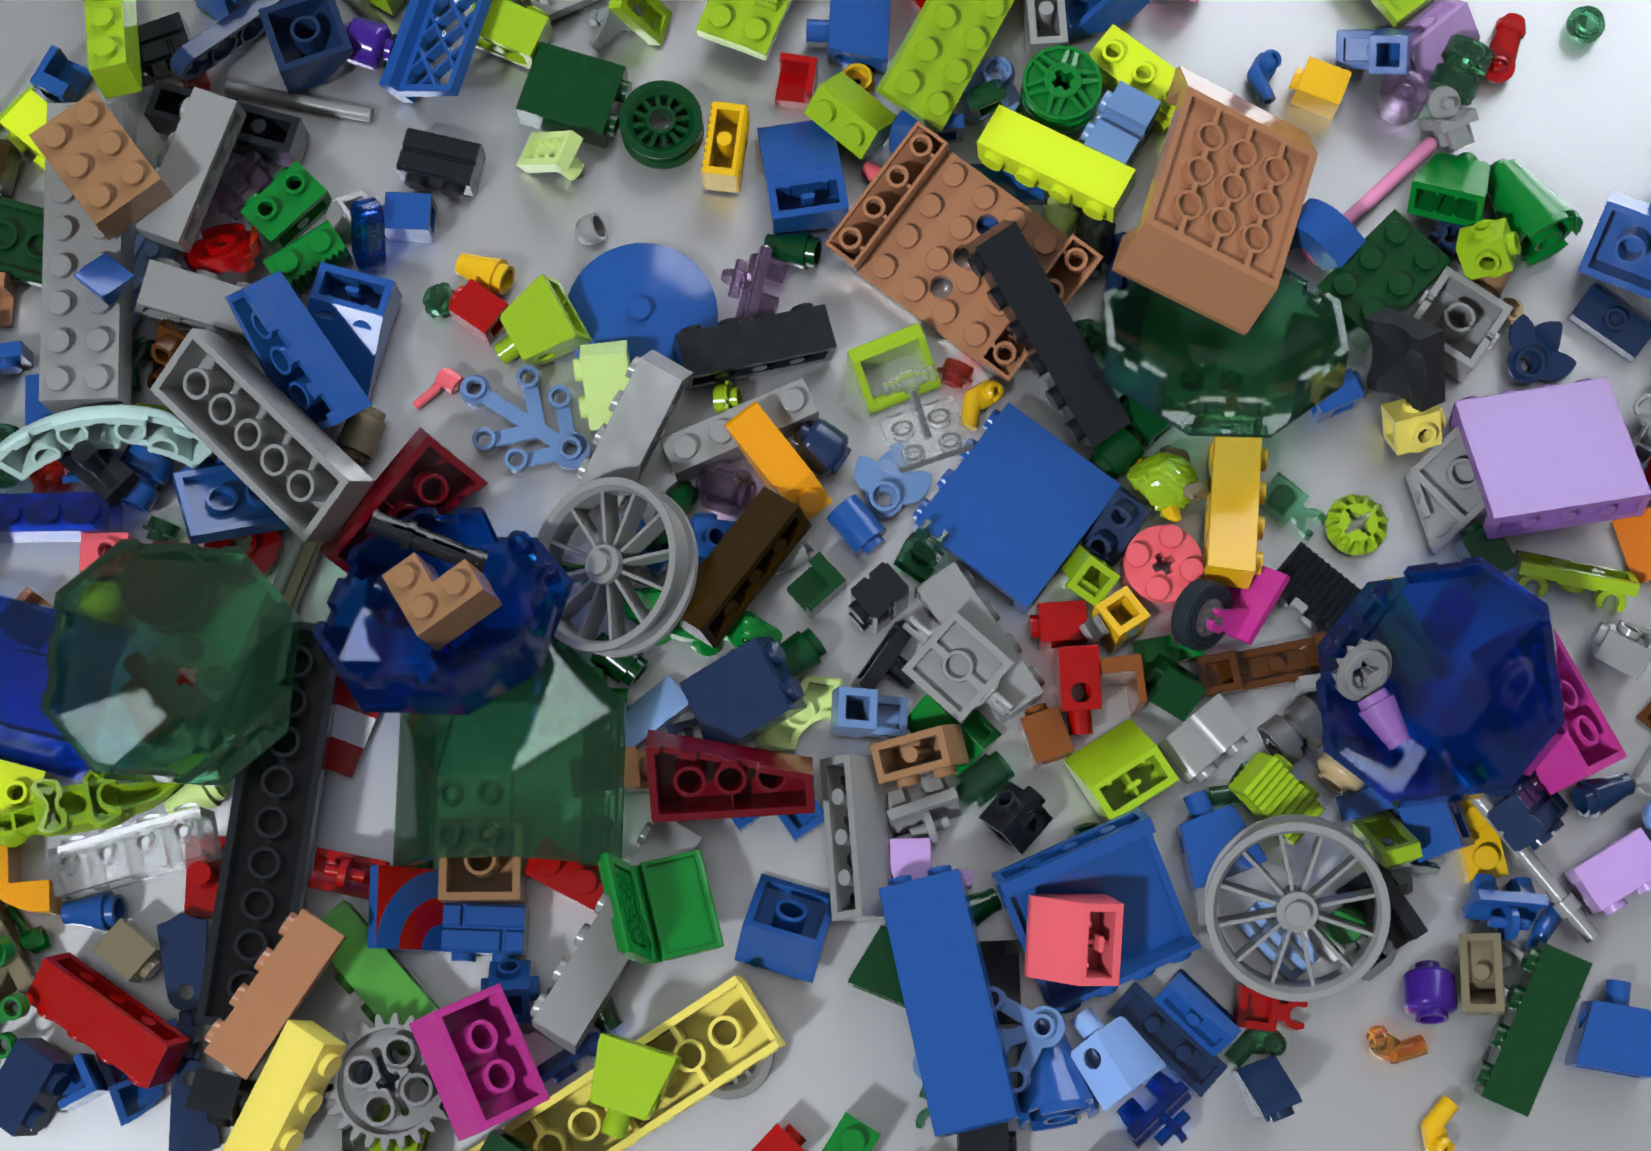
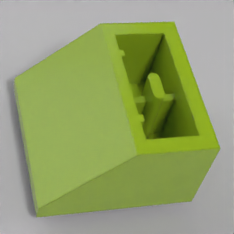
M1130 718L1063 760L1065 766L1103 823L1138 807L1140 808L1173 787L1179 781V778L1158 746Z

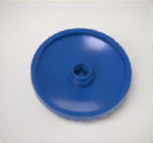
M627 244L601 254L582 270L568 294L569 300L593 340L589 344L627 340L630 364L636 356L641 358L652 349L676 362L672 350L675 334L688 326L700 325L702 328L717 326L719 322L714 290L704 272L684 254L658 244ZM580 348L573 351L576 358H579Z

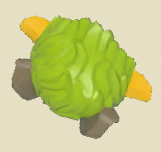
M1178 445L1164 446L1160 449L1159 453H1154L1147 458L1142 456L1127 473V478L1133 485V488L1139 490L1149 500L1150 505L1154 506L1155 511H1161V518H1166L1172 522H1180L1182 519L1181 510L1185 509L1188 505L1197 503L1210 493L1207 483L1205 481H1198V475L1190 464L1188 452Z

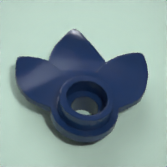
M1522 314L1513 322L1508 334L1511 351L1506 360L1507 371L1512 379L1523 384L1534 382L1537 379L1555 382L1567 376L1574 369L1576 361L1569 355L1558 351L1563 327L1560 321H1548L1534 326L1529 317ZM1521 358L1527 361L1528 367L1526 371L1521 367Z

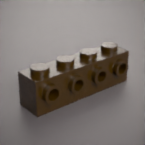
M766 487L761 489L757 496L747 504L745 511L734 525L723 534L721 541L710 555L699 564L692 598L684 615L678 622L680 628L715 649L812 526L797 504Z

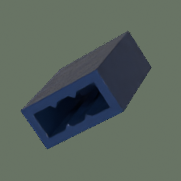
M772 637L753 638L679 683L707 740L742 746L807 708L802 698L804 695L803 689L798 680L791 676L785 664L786 656L784 650Z

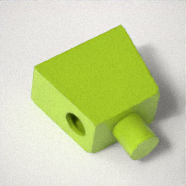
M541 274L501 313L500 321L508 336L495 344L494 350L505 364H509L520 356L524 362L542 366L580 348V345L589 344L593 340L560 282Z
M609 1032L600 1033L590 1102L608 1108L601 1132L612 1137L625 1139L632 1117L644 1121L652 1119L681 1063L682 1057Z

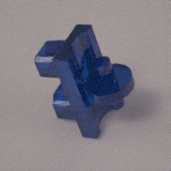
M1159 1071L1145 1085L1146 1090L1157 1100L1147 1112L1133 1097L1117 1110L1118 1116L1127 1128L1126 1131L1129 1139L1138 1149L1162 1126L1164 1128L1153 1137L1161 1147L1172 1136L1180 1144H1183L1188 1139L1181 1128L1191 1119L1190 1115L1183 1109L1173 1119L1172 1117L1192 1099V1096L1189 1094L1190 1090L1181 1080L1175 1083L1174 1080Z

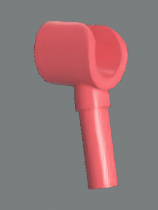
M444 368L437 374L435 383L431 385V388L412 403L419 410L443 389L454 395L460 390V385L464 378L451 368Z

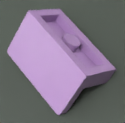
M1436 0L1402 28L1412 31L1411 58L1420 79L1425 82H1429L1480 40V34L1468 3L1461 0Z

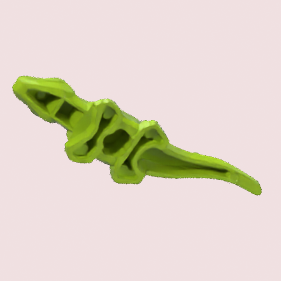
M226 753L195 757L174 766L154 779L133 783H121L116 780L114 773L96 769L87 772L83 782L79 784L61 786L57 780L38 779L29 787V792L33 795V804L21 809L8 808L0 811V845L13 848L22 845L35 835L52 837L83 833L95 829L114 828L135 815L156 807L184 782L200 771L233 763V758Z

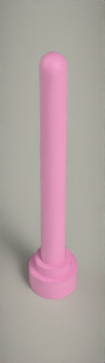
M1434 137L1424 139L1343 215L1354 226L1437 149L1438 141ZM1299 248L1307 261L1314 266L1320 267L1304 248Z

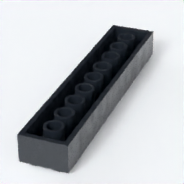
M267 616L262 617L195 1023L213 1025L218 1018L223 1021L227 1019L234 1008L229 1004L231 998L243 982L250 985L259 971L254 969V965L267 947L272 950L276 948L283 937L278 931L291 912L298 915L304 908L347 639V632L344 627Z

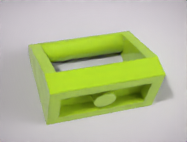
M919 323L847 350L848 366L870 415L942 387L925 335ZM917 351L927 377L873 397L864 371Z

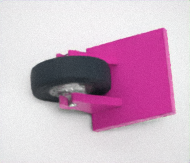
M1262 565L1261 574L1254 575L1249 589L1226 587L1219 582L1206 578L1192 581L1180 593L1172 611L1171 630L1175 640L1181 645L1196 651H1205L1212 648L1220 641L1223 635L1251 645L1291 578L1287 574Z

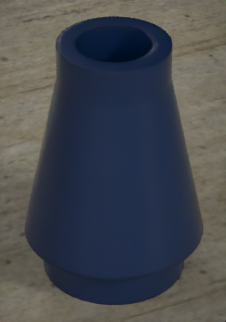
M1621 772L1616 775L1580 780L1577 786L1571 789L1570 797L1579 815L1584 818L1590 816L1598 818L1625 797L1634 794L1635 785L1629 774Z

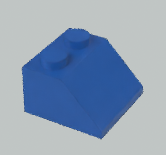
M761 873L742 925L734 960L813 983L832 921L830 893Z

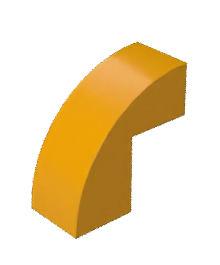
M0 845V900L18 909L41 915H61V883L49 879L21 882V845L13 848Z

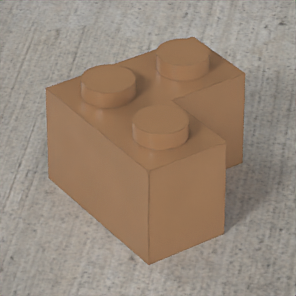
M413 552L382 575L417 637L436 651H439L502 606L486 576L466 559L439 577L434 567Z

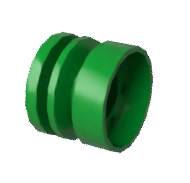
M1057 45L1041 50L1030 59L1024 70L1018 113L1075 141L1078 140L1089 121L1093 123L1095 120L1103 80L1098 65L1089 54L1076 47Z

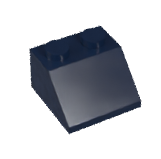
M286 0L258 9L276 64L289 95L326 83L354 52L335 0Z

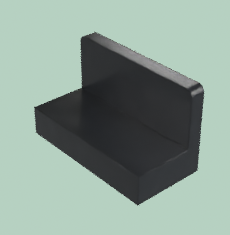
M1378 863L1377 865L1386 883L1391 906L1388 937L1394 940L1396 948L1399 949L1406 943L1416 940L1428 932V929L1386 868ZM1366 871L1337 889L1335 895L1373 888ZM1374 898L1342 904V906L1349 905L1355 907L1367 919L1368 926H1372L1375 911ZM1381 952L1378 958L1383 959L1385 957L1384 953Z

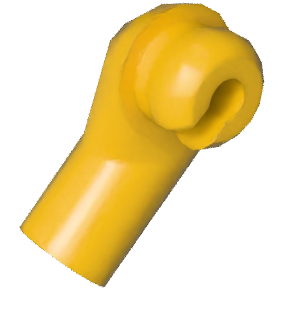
M1444 1095L1440 1097L1421 1122L1420 1127L1426 1151H1454L1455 1149L1454 1143L1450 1142L1446 1124L1458 1111L1459 1107Z

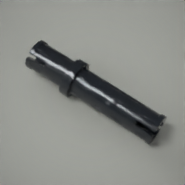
M375 508L366 533H371L400 544L399 549L404 551L410 548L453 565H457L466 559L482 572L489 551H483L417 525L418 521L411 519L410 522H407Z

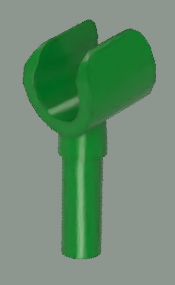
M9 905L5 908V911L18 928L20 933L19 941L22 947L32 953H38L51 946L50 938L43 926L40 925L30 929L16 907Z

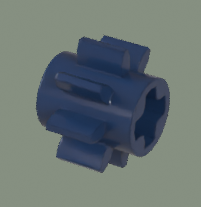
M1439 220L1435 225L1436 231H1430L1427 238L1452 261L1455 260L1461 265L1456 252V244L1460 228L1466 226L1453 223L1446 224L1445 221Z

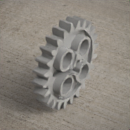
M398 1013L392 1014L389 1024H386L383 1016L377 1014L375 1016V1027L371 1028L365 1021H359L361 1034L358 1036L346 1030L345 1035L349 1044L341 1058L342 1064L340 1069L329 1082V1084L333 1085V1090L322 1095L323 1099L336 1102V1105L327 1112L328 1115L332 1117L343 1116L337 1125L338 1130L344 1131L352 1126L353 1130L350 1140L357 1142L365 1134L366 1148L372 1149L378 1139H380L382 1151H390L393 1140H396L401 1150H407L408 1137L411 1136L415 1142L422 1144L424 1143L423 1129L436 1134L438 1130L433 1120L436 1117L443 1120L449 1119L447 1113L442 1109L443 1103L409 1026L410 1023L417 1020L412 1015L402 1025L401 1017ZM399 1043H408L411 1049L410 1057L402 1064H395L391 1056L392 1050ZM376 1048L380 1049L387 1070L395 1076H400V1079L395 1082V1087L409 1109L407 1116H403L395 1093L382 1086L388 1082V1079L374 1056L373 1052ZM369 1062L373 1069L371 1079L365 1084H357L354 1078L357 1066L361 1063ZM417 1080H426L429 1086L426 1098L419 1102H413L409 1094L411 1085ZM387 1099L391 1106L390 1115L386 1120L376 1122L372 1116V1108L379 1100Z

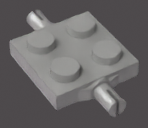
M956 610L941 625L931 629V631L914 615L908 621L919 632L907 622L904 623L902 628L913 636L919 644L914 656L901 670L958 722L963 724L976 708L985 703L992 707L1003 719L1009 713L998 702L1010 712L1013 710L1015 705H1012L997 690L1002 679L1016 664Z

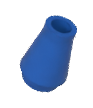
M112 891L102 892L73 901H65L61 907V919L64 925H77L109 931L120 918L126 919L125 900L122 895L114 894Z

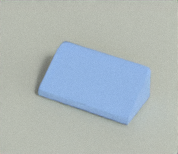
M669 675L631 704L628 712H621L609 721L607 725L624 747L636 746V749H640L646 744L648 729L662 732L667 728V725H671L689 711L691 707L683 690Z

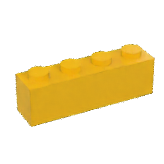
M1215 427L1209 446L1207 486L1210 493L1206 496L1203 542L1204 572L1201 578L1214 580L1226 587L1249 589L1254 575H1260L1262 570L1263 552L1257 551V540H1262L1265 517L1258 516L1259 505L1263 506L1265 502L1266 482H1260V472H1265L1268 460V448H1262V432Z

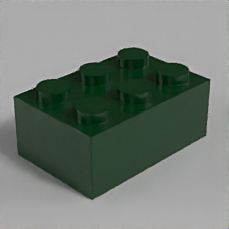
M1395 209L1365 238L1366 242L1341 268H1334L1316 286L1308 300V303L1319 313L1330 317L1342 333L1363 353L1372 346L1369 334L1365 330V317L1386 308H1391L1404 314L1424 294L1426 289H1429L1437 281L1446 266H1449L1452 261Z

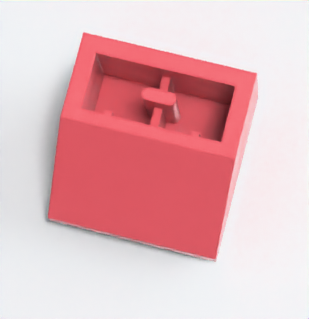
M1029 894L1024 975L1030 978L1076 986H1119L1124 903L1107 894Z

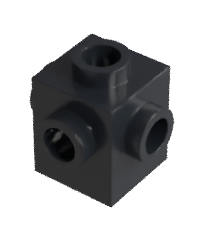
M1010 781L978 817L1000 841L1020 854L1027 850L1053 819L1042 806L1046 800L1030 786L1023 790Z

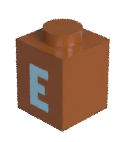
M1042 703L1024 710L1025 717L1020 718L1017 725L1034 769L1067 758L1073 754L1074 747L1058 705L1048 708L1046 703Z

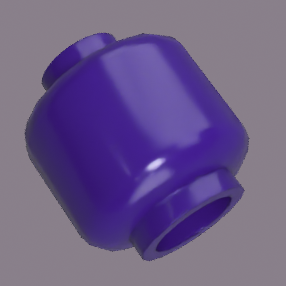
M362 16L354 18L350 23H345L344 26L354 51L346 62L350 65L372 71L382 69L388 61L395 39H392L391 28L386 23Z
M1433 960L1419 961L1415 963L1414 969L1407 971L1402 976L1404 1010L1410 1016L1415 1017L1416 1022L1421 1024L1443 1023L1449 1019V1015L1457 1010L1458 1001L1455 975L1450 970L1440 967L1439 962Z

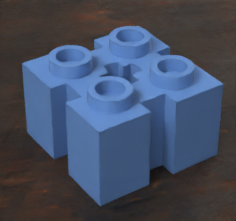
M1120 81L1114 93L1107 90L1098 106L1097 111L1099 114L1095 122L1089 121L1079 142L1132 167L1136 157L1139 156L1153 131L1161 101Z

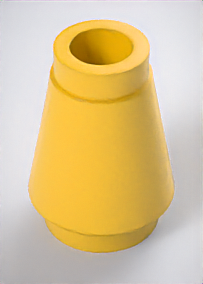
M462 253L455 264V273L462 276L468 281L473 279L495 295H505L510 290L514 281L515 269L513 266L508 265L506 259Z

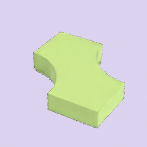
M805 674L800 685L804 693L802 698L807 708L757 736L755 748L795 754L800 738L810 727L819 722L831 720L832 691L839 686H843V679Z

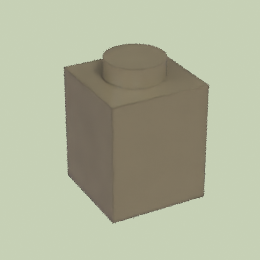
M120 918L92 949L129 982L140 983L142 980L148 981L162 966L160 946L136 924Z

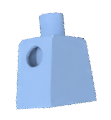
M1089 1006L1071 1020V1023L1085 1040L1070 1052L1071 1058L1104 1111L1108 1110L1167 1066L1122 1016L1117 1017L1104 1026Z

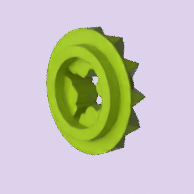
M1351 493L1337 499L1329 508L1325 518V530L1330 542L1341 552L1354 556L1366 555L1375 551L1383 543L1387 536L1389 518L1385 516L1382 504H1378L1370 499L1369 495L1361 496ZM1349 515H1353L1356 519L1367 515L1368 518L1363 525L1366 532L1363 533L1360 529H1356L1346 534L1345 531L1352 522Z

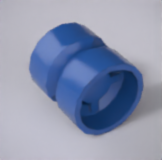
M128 444L120 461L134 471L141 480L120 502L149 514L160 495L156 489L157 486L166 484L175 465L165 457L149 452L144 446Z

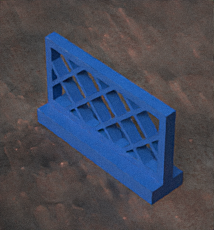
M409 0L379 86L403 103H415L416 97L458 96L492 0ZM477 1L474 10L468 16H465L464 11ZM458 18L459 24L446 34L445 29ZM465 34L462 44L453 50L452 45ZM445 52L447 57L434 68L433 62ZM453 69L448 84H441L440 79Z

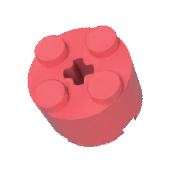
M1157 525L1146 528L1131 540L1122 557L1119 572L1121 587L1123 588L1127 585L1144 608L1155 610L1156 612L1171 611L1183 589L1192 581L1202 577L1204 572L1203 556L1196 541L1176 525ZM1155 564L1165 565L1168 568L1167 573L1165 574L1162 570L1155 572L1153 569Z

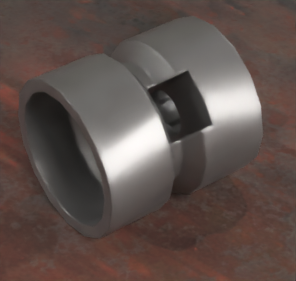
M1305 695L1284 709L1285 716L1282 717L1276 714L1257 727L1259 737L1272 756L1275 753L1280 754L1292 765H1295L1307 756V748L1315 751L1334 738L1333 729L1326 716Z

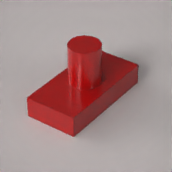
M188 836L185 914L194 918L213 917L226 836Z

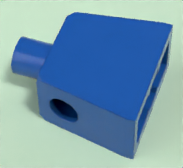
M831 0L829 20L807 19L806 42L828 43V62L832 65L847 67L854 63H861L871 69L873 73L884 75L888 66L891 0Z
M1205 789L1183 798L1192 820L1176 827L1177 840L1188 887L1191 892L1205 887L1208 873L1218 853L1230 839L1247 827L1232 804L1214 811ZM1258 843L1248 849L1260 864L1267 861L1266 855ZM1241 854L1232 864L1224 879L1254 868V866Z
M1606 979L1603 1002L1596 1000L1582 1002L1565 1057V1066L1639 1079L1651 1078V1012L1648 1009L1629 1006L1630 982Z

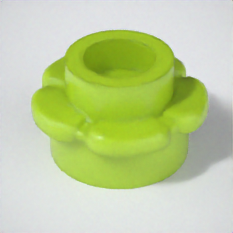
M727 379L725 384H716L714 386L713 402L716 413L719 414L743 403L740 386L733 387V382L730 379Z

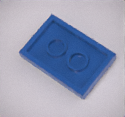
M226 464L173 473V484L190 545L289 529Z

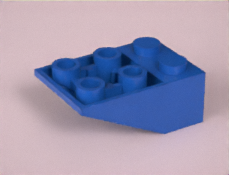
M813 120L757 128L773 233L787 234L837 227L848 213L849 205L836 139Z
M320 262L309 296L307 310L368 399H370L399 309L402 294L393 280Z

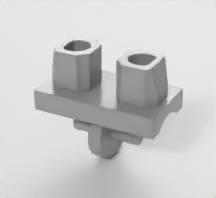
M1447 86L1436 87L1429 93L1426 100V109L1434 118L1424 116L1419 118V123L1422 130L1433 132L1435 139L1438 141V147L1448 146L1450 150H1456L1475 142L1469 123L1477 121L1479 118L1475 108L1460 106L1461 101L1458 92Z
M932 777L926 779L922 783L926 797L911 801L907 788L888 792L889 809L886 810L893 838L910 833L912 838H921L927 835L930 838L931 846L939 844L937 832L950 828L949 819L961 815L955 787L949 788L943 778L934 779Z

